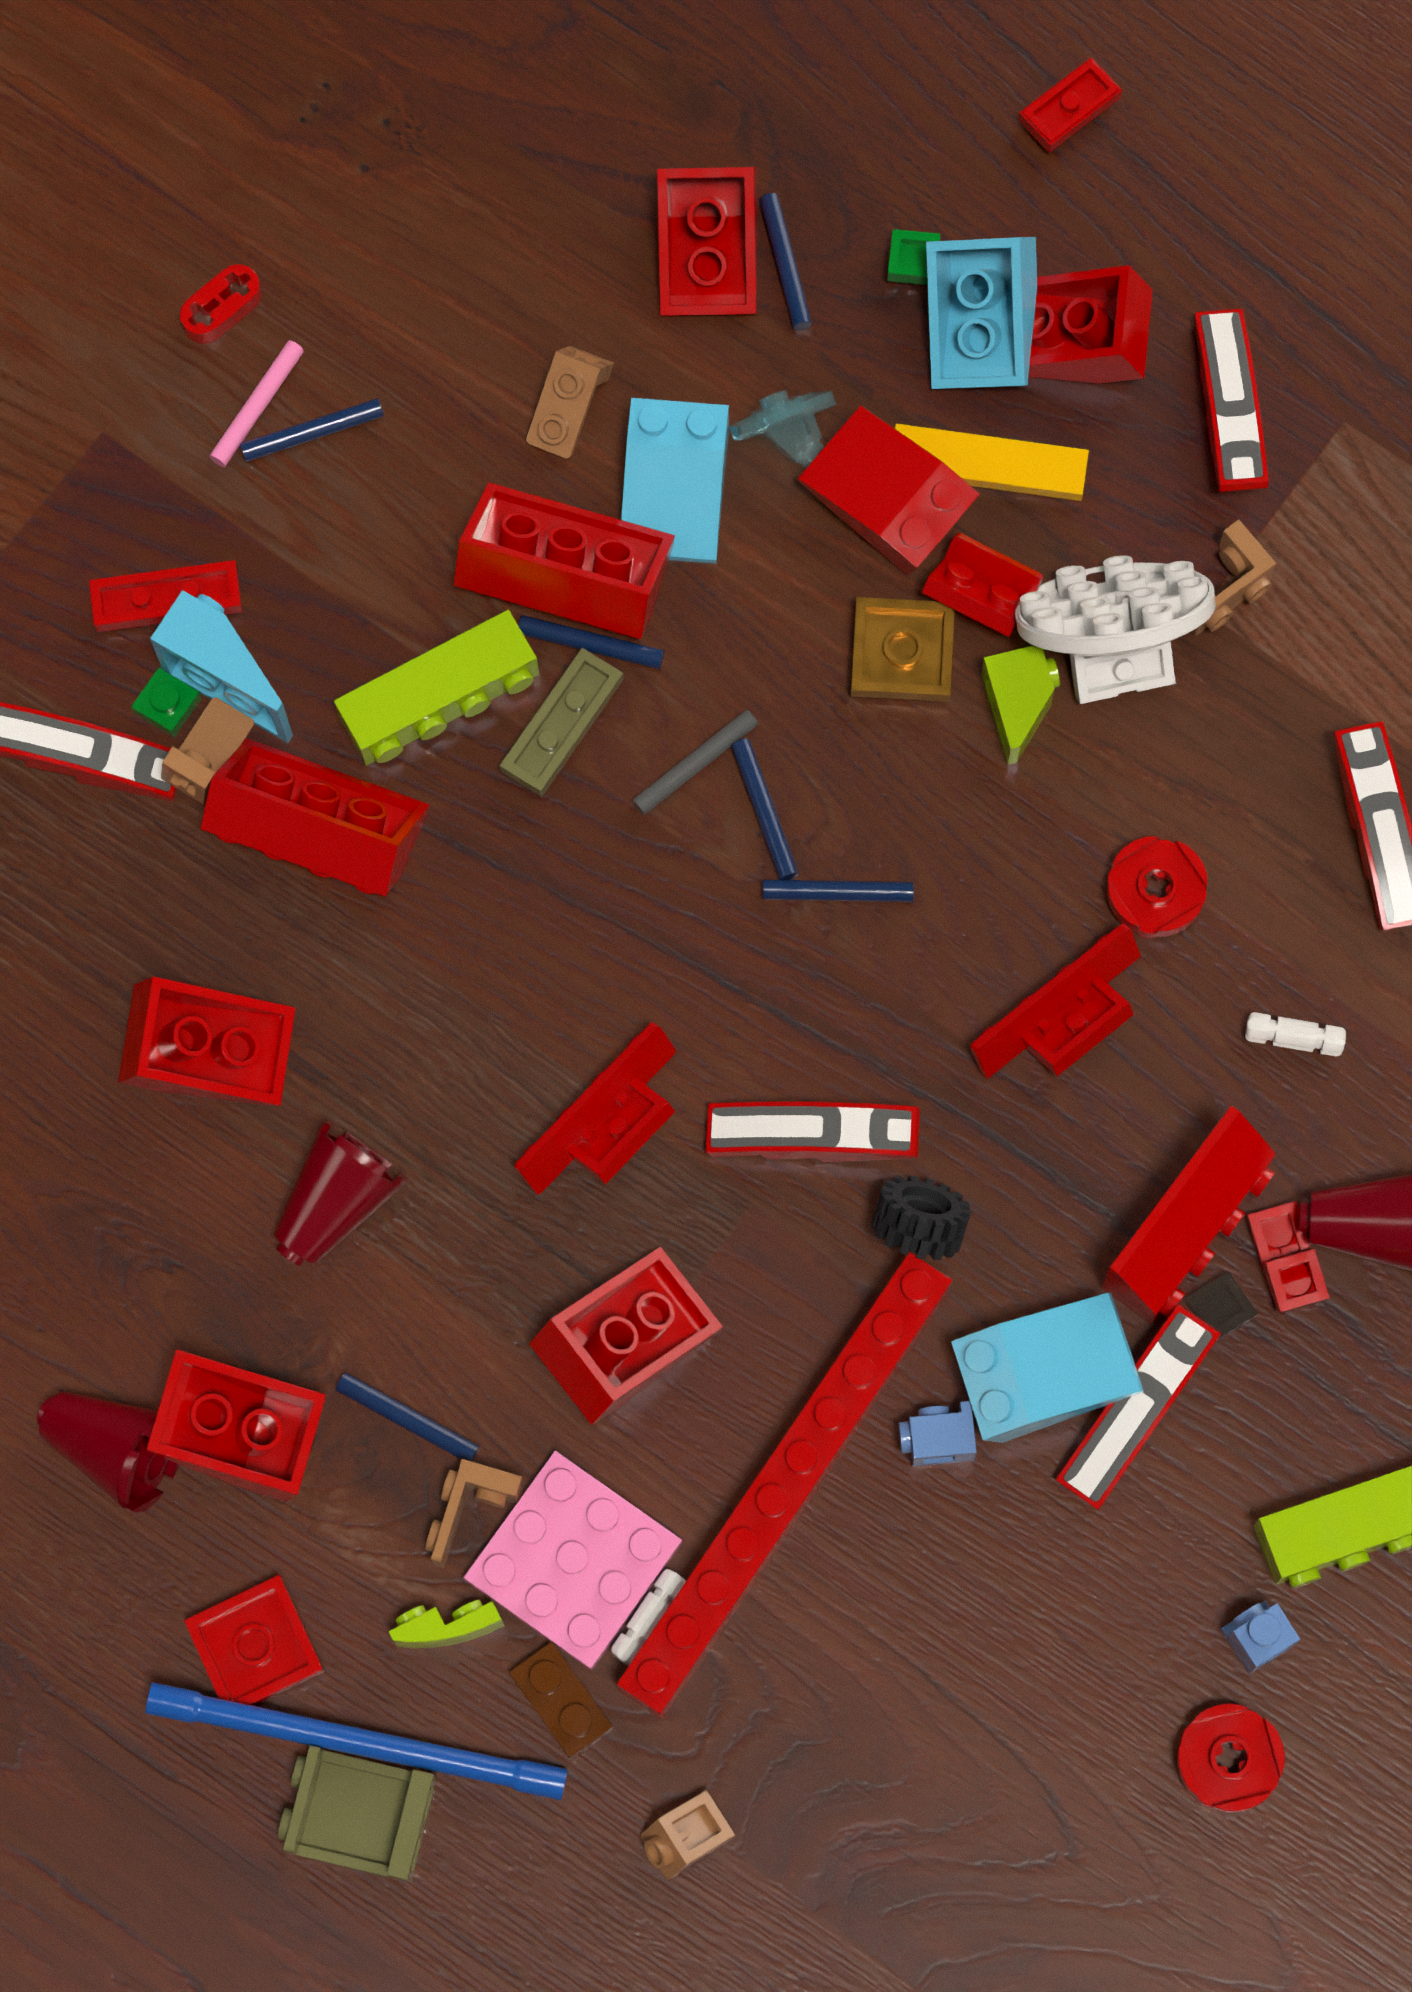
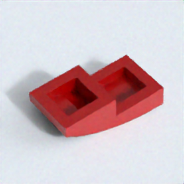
M1297 1201L1245 1216L1258 1260L1279 1313L1330 1298L1315 1249L1311 1250L1307 1234L1300 1233V1210Z

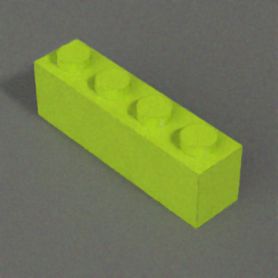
M508 609L334 700L338 718L365 766L375 761L377 763H385L397 757L403 751V746L416 739L428 740L439 735L446 729L447 723L462 715L472 717L483 712L489 707L491 700L506 692L512 695L525 690L534 682V677L539 675L538 661Z
M1412 1466L1259 1518L1253 1527L1275 1585L1289 1581L1292 1589L1321 1579L1319 1570L1338 1564L1341 1572L1370 1562L1368 1553L1387 1547L1390 1555L1412 1548Z

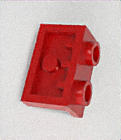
M957 533L953 537L943 561L928 576L922 593L1010 637L1017 628L1015 612L1020 602V597L1026 593L1038 591L1043 575L962 533Z

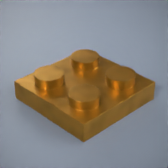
M857 597L851 697L950 702L955 610L938 601Z

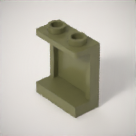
M310 1745L307 1757L299 1755L294 1767L291 1787L299 1788L294 1808H285L280 1821L278 1839L285 1841L283 1851L303 1858L412 1883L437 1778L431 1773L414 1769L409 1771L325 1751L320 1747Z

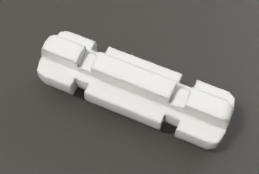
M1253 1012L1250 1013L1247 1019L1245 1037L1250 1042L1265 1044L1267 1040L1273 1041V1046L1313 1052V1049L1317 1048L1320 1049V1054L1340 1056L1345 1046L1346 1030L1332 1025H1326L1324 1029L1318 1028V1023L1279 1016L1278 1020H1271V1015Z
M669 1569L662 1572L654 1584L656 1588L654 1593L649 1591L626 1625L627 1633H621L612 1646L611 1652L617 1659L626 1665L631 1664L685 1584L686 1580Z

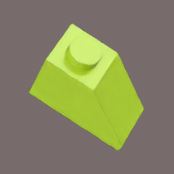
M1034 645L984 657L981 676L1008 765L1017 763L1052 705L1055 687L1060 686L1059 673L1054 658L1046 659L1043 649Z

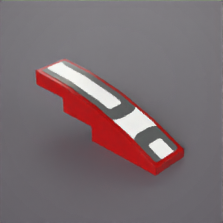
M1243 309L1195 312L1194 331L1200 355V379L1206 404L1205 423L1219 492L1268 488L1269 478L1262 420Z
M0 702V756L23 760L26 767L75 776L78 783L174 801L177 788L161 779L162 762L171 748L84 721Z
M1377 721L1333 731L1350 825L1351 829L1356 830L1365 879L1370 880L1378 927L1384 931L1411 925L1412 825L1384 722Z
M842 1102L708 1103L706 1153L712 1157L761 1155L767 1160L816 1158L822 1163L917 1159L919 1151L920 1108L917 1106Z
M1178 1304L1135 1364L1144 1392L1108 1404L1056 1478V1481L1099 1510L1222 1333L1181 1304Z

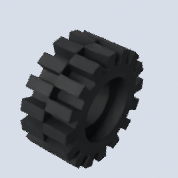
M909 1175L907 1181L902 1176H896L893 1181L890 1179L885 1181L884 1186L881 1188L871 1228L875 1230V1235L878 1239L886 1238L884 1244L888 1247L899 1246V1253L908 1255L909 1251L915 1252L916 1258L924 1260L927 1254L933 1260H941L943 1255L946 1258H951L954 1256V1253H958L971 1215L970 1205L968 1201H962L963 1196L959 1192L949 1193L951 1187L945 1184L938 1187L933 1185L934 1180L926 1178L925 1182H920L917 1176Z

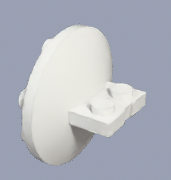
M1114 556L1104 560V566L1085 569L1082 566L1060 568L1056 571L1055 579L1040 585L1038 591L1029 592L1020 597V602L1015 612L1018 633L1025 641L1036 647L1070 654L1075 698L1080 704L1116 697L1119 693L1133 690L1140 692L1176 684L1171 641L1204 624L1211 617L1216 607L1213 584L1207 577L1194 570L1193 563L1189 561H1176L1169 564L1133 563V559L1130 556ZM1102 571L1105 573L1106 582L1097 584L1092 581H1086V575Z

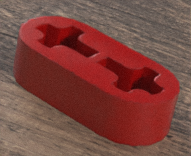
M231 265L222 270L186 300L181 307L180 320L183 330L190 340L200 344L212 343L256 308L260 303L262 292L259 278L255 271L245 265ZM235 282L239 286L246 284L248 293L244 296L238 292L232 294L230 285ZM197 313L203 316L210 314L212 323L208 326L202 322L196 324L194 315Z

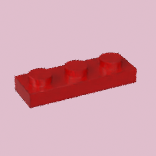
M235 560L89 580L93 621L97 633L160 624L182 590L195 598L199 594L212 598L224 608L225 615L243 613L238 567Z

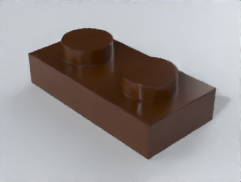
M552 1641L509 1672L570 1760L613 1730L610 1722Z

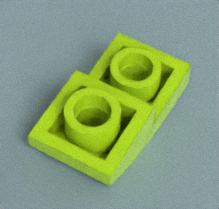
M475 1600L454 1611L452 1616L455 1621L445 1625L436 1607L426 1612L423 1605L418 1606L399 1616L395 1620L398 1627L390 1630L389 1633L397 1647L434 1648L466 1642L489 1634L505 1625L493 1601L483 1606L480 1600Z

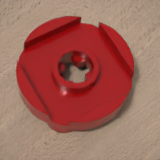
M1147 836L1129 843L1117 854L1109 872L1106 888L1107 899L1112 912L1121 923L1126 924L1138 936L1144 939L1167 937L1185 930L1198 918L1205 903L1208 877L1205 866L1192 848L1177 840L1175 843L1169 840H1159L1160 837ZM1153 876L1157 881L1166 878L1169 881L1170 885L1165 889V897L1159 898L1156 895L1150 896L1145 890L1148 888V877Z
M1221 1704L1210 1707L1201 1712L1182 1732L1176 1757L1178 1772L1187 1791L1204 1807L1226 1813L1243 1812L1264 1802L1277 1787L1285 1766V1752L1281 1737L1274 1725L1266 1718L1263 1719L1257 1712L1248 1710L1249 1708L1239 1704ZM1231 1743L1234 1751H1243L1245 1755V1760L1238 1763L1237 1773H1229L1226 1766H1218L1216 1762V1757L1223 1752V1744Z

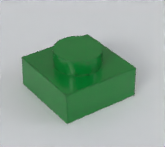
M893 229L887 281L928 285L926 242L940 241L941 234Z
M158 668L131 708L134 714L175 738L202 697L199 691Z

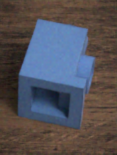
M970 1401L960 1402L958 1413H950L948 1406H931L919 1409V1416L910 1417L907 1422H898L901 1453H911L912 1467L968 1462L975 1459L977 1451Z
M1266 1601L1252 1606L1234 1618L1231 1623L1220 1629L1249 1674L1286 1652L1301 1640L1279 1605L1276 1603L1269 1607Z

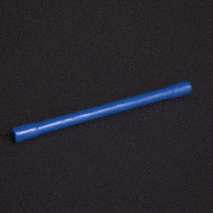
M152 1682L145 1714L187 1723L200 1722L507 1786L518 1792L556 1800L562 1799L568 1770L527 1760L514 1761L217 1699L204 1696L197 1691Z

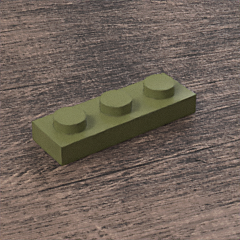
M581 648L500 764V771L538 796L543 797L623 682V672Z

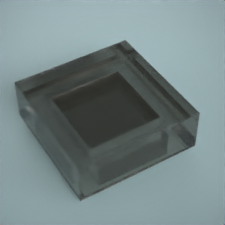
M1229 1271L1196 1291L1184 1301L1192 1313L1222 1333L1217 1341L1254 1319L1258 1314Z

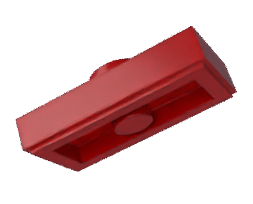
M1089 58L1020 111L1018 121L1048 153H1051L1121 98L1122 89L1092 58Z

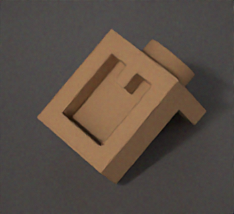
M706 1790L658 1818L641 1834V1839L644 1842L645 1853L654 1867L662 1871L666 1879L670 1880L690 1864L729 1842L735 1834Z

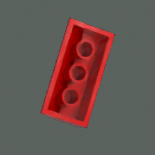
M488 482L459 540L454 586L561 616L572 621L610 630L621 635L642 639L656 606L675 535Z
M247 738L211 778L200 829L215 834L224 842L239 843L259 850L268 858L280 861L286 860L308 868L311 873L317 876L332 877L349 883L363 893L379 894L386 897L403 874L428 814L430 804Z
M1232 1105L1109 1267L1101 1289L1111 1293L1112 1297L1151 1325L1160 1313L1169 1318L1176 1306L1180 1304L1186 1295L1185 1292L1179 1289L1181 1284L1190 1273L1197 1278L1200 1277L1216 1255L1209 1248L1219 1233H1222L1228 1238L1246 1214L1239 1208L1249 1193L1258 1198L1276 1174L1269 1169L1276 1153L1239 1110Z

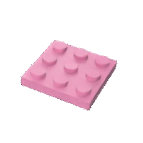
M555 1450L466 1573L464 1580L592 1671L683 1542L682 1539Z

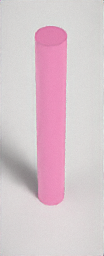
M291 340L287 341L209 455V458L221 467H226L240 443L248 435L304 353L303 348Z

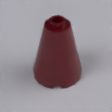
M324 1120L317 1131L274 1232V1236L280 1241L276 1250L300 1267L305 1260L312 1264L320 1261L402 1189L408 1181L402 1172L396 1179L392 1178L387 1173L392 1164L347 1131H345L343 1136L339 1135L338 1137L331 1134L330 1131L335 1124L328 1120Z
M1412 1174L1312 1192L1311 1202H1301L1300 1233H1310V1244L1412 1271Z
M60 1392L55 1397H49L39 1409L37 1424L39 1425L40 1437L122 1508L135 1514L148 1510L160 1499L164 1492L156 1488L163 1479V1476L167 1475L174 1478L180 1466L177 1463L145 1451L157 1413L156 1410L70 1392Z

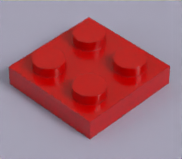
M280 1575L184 1620L219 1699L255 1706L325 1672Z

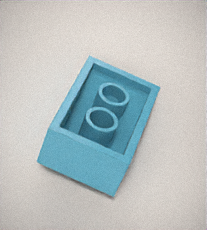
M1036 237L926 242L932 389L1028 385L1037 295Z
M631 398L621 520L675 535L669 560L716 564L729 435V405Z
M182 590L150 638L162 670L199 691L201 695L208 699L218 698L253 719L254 725L288 744L293 734L283 703L224 614V608L204 594H199L195 598Z
M1111 1293L1101 1294L1003 1322L951 1341L984 1441L1004 1443L1144 1392Z

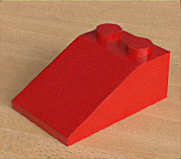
M757 167L657 169L660 316L757 314Z
M1130 265L1037 277V295L1028 377L1099 384L1144 379L1153 289Z
M861 405L797 479L906 576L919 567L980 495L944 462Z
M152 976L134 984L118 1083L171 1094L274 1107L281 1106L296 1008Z
M660 1246L552 1317L529 1345L589 1423L594 1425L629 1401L718 1333L723 1326Z
M176 1349L145 1451L236 1487L288 1502L298 1495L326 1394Z

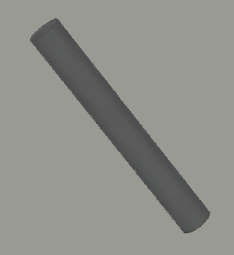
M746 709L632 800L638 812L643 816L729 749L734 742L740 740L758 726L756 718Z

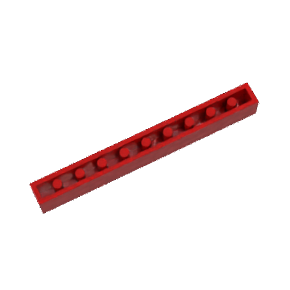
M911 1252L908 1253L618 1681L617 1688L619 1692L660 1720H663L949 1295L952 1279L923 1260L916 1258Z

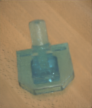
M785 389L759 399L760 409L751 412V416L729 426L733 440H744L763 433L792 463H800L806 469L825 447L819 441L822 436L814 413L836 405L832 391H813L803 396L794 395L789 397Z

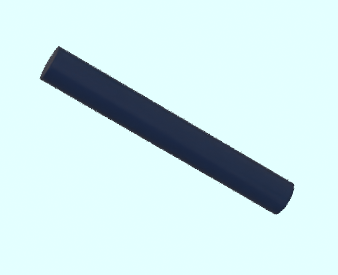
M768 193L759 199L793 329L804 330L812 325L778 194Z
M376 398L240 443L245 461L248 462L384 417L380 402Z
M525 615L521 616L518 625L524 636L580 650L584 648L592 653L656 669H661L665 650Z
M750 739L738 740L731 747L779 879L791 880L797 877L799 873Z
M763 880V900L913 902V882Z
M344 1373L337 1384V1392L461 1460L465 1459L473 1462L479 1452V1445L348 1373Z

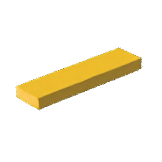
M896 424L895 426L897 431L944 462L970 486L1082 501L1089 450Z

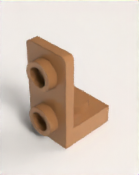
M573 346L556 351L526 438L527 443L566 459L573 456L596 386L609 380L614 362Z
M1237 520L1223 531L1218 549L1220 550L1219 555L1225 567L1233 575L1237 576L1240 574L1242 577L1215 596V610L1204 624L1191 631L1195 636L1206 628H1209L1211 632L1216 631L1233 616L1234 612L1232 609L1244 600H1247L1249 603L1257 601L1272 587L1270 581L1276 562L1240 520Z
M212 698L179 750L172 747L162 762L161 779L204 804L207 800L211 778L246 740L254 727L253 719L222 700Z
M465 1459L461 1460L458 1472L449 1471L441 1496V1500L448 1502L443 1521H433L426 1542V1550L433 1552L431 1561L434 1566L445 1568L469 1490L476 1492L475 1500L491 1506L504 1508L506 1501L517 1504L520 1500L525 1485L522 1476Z

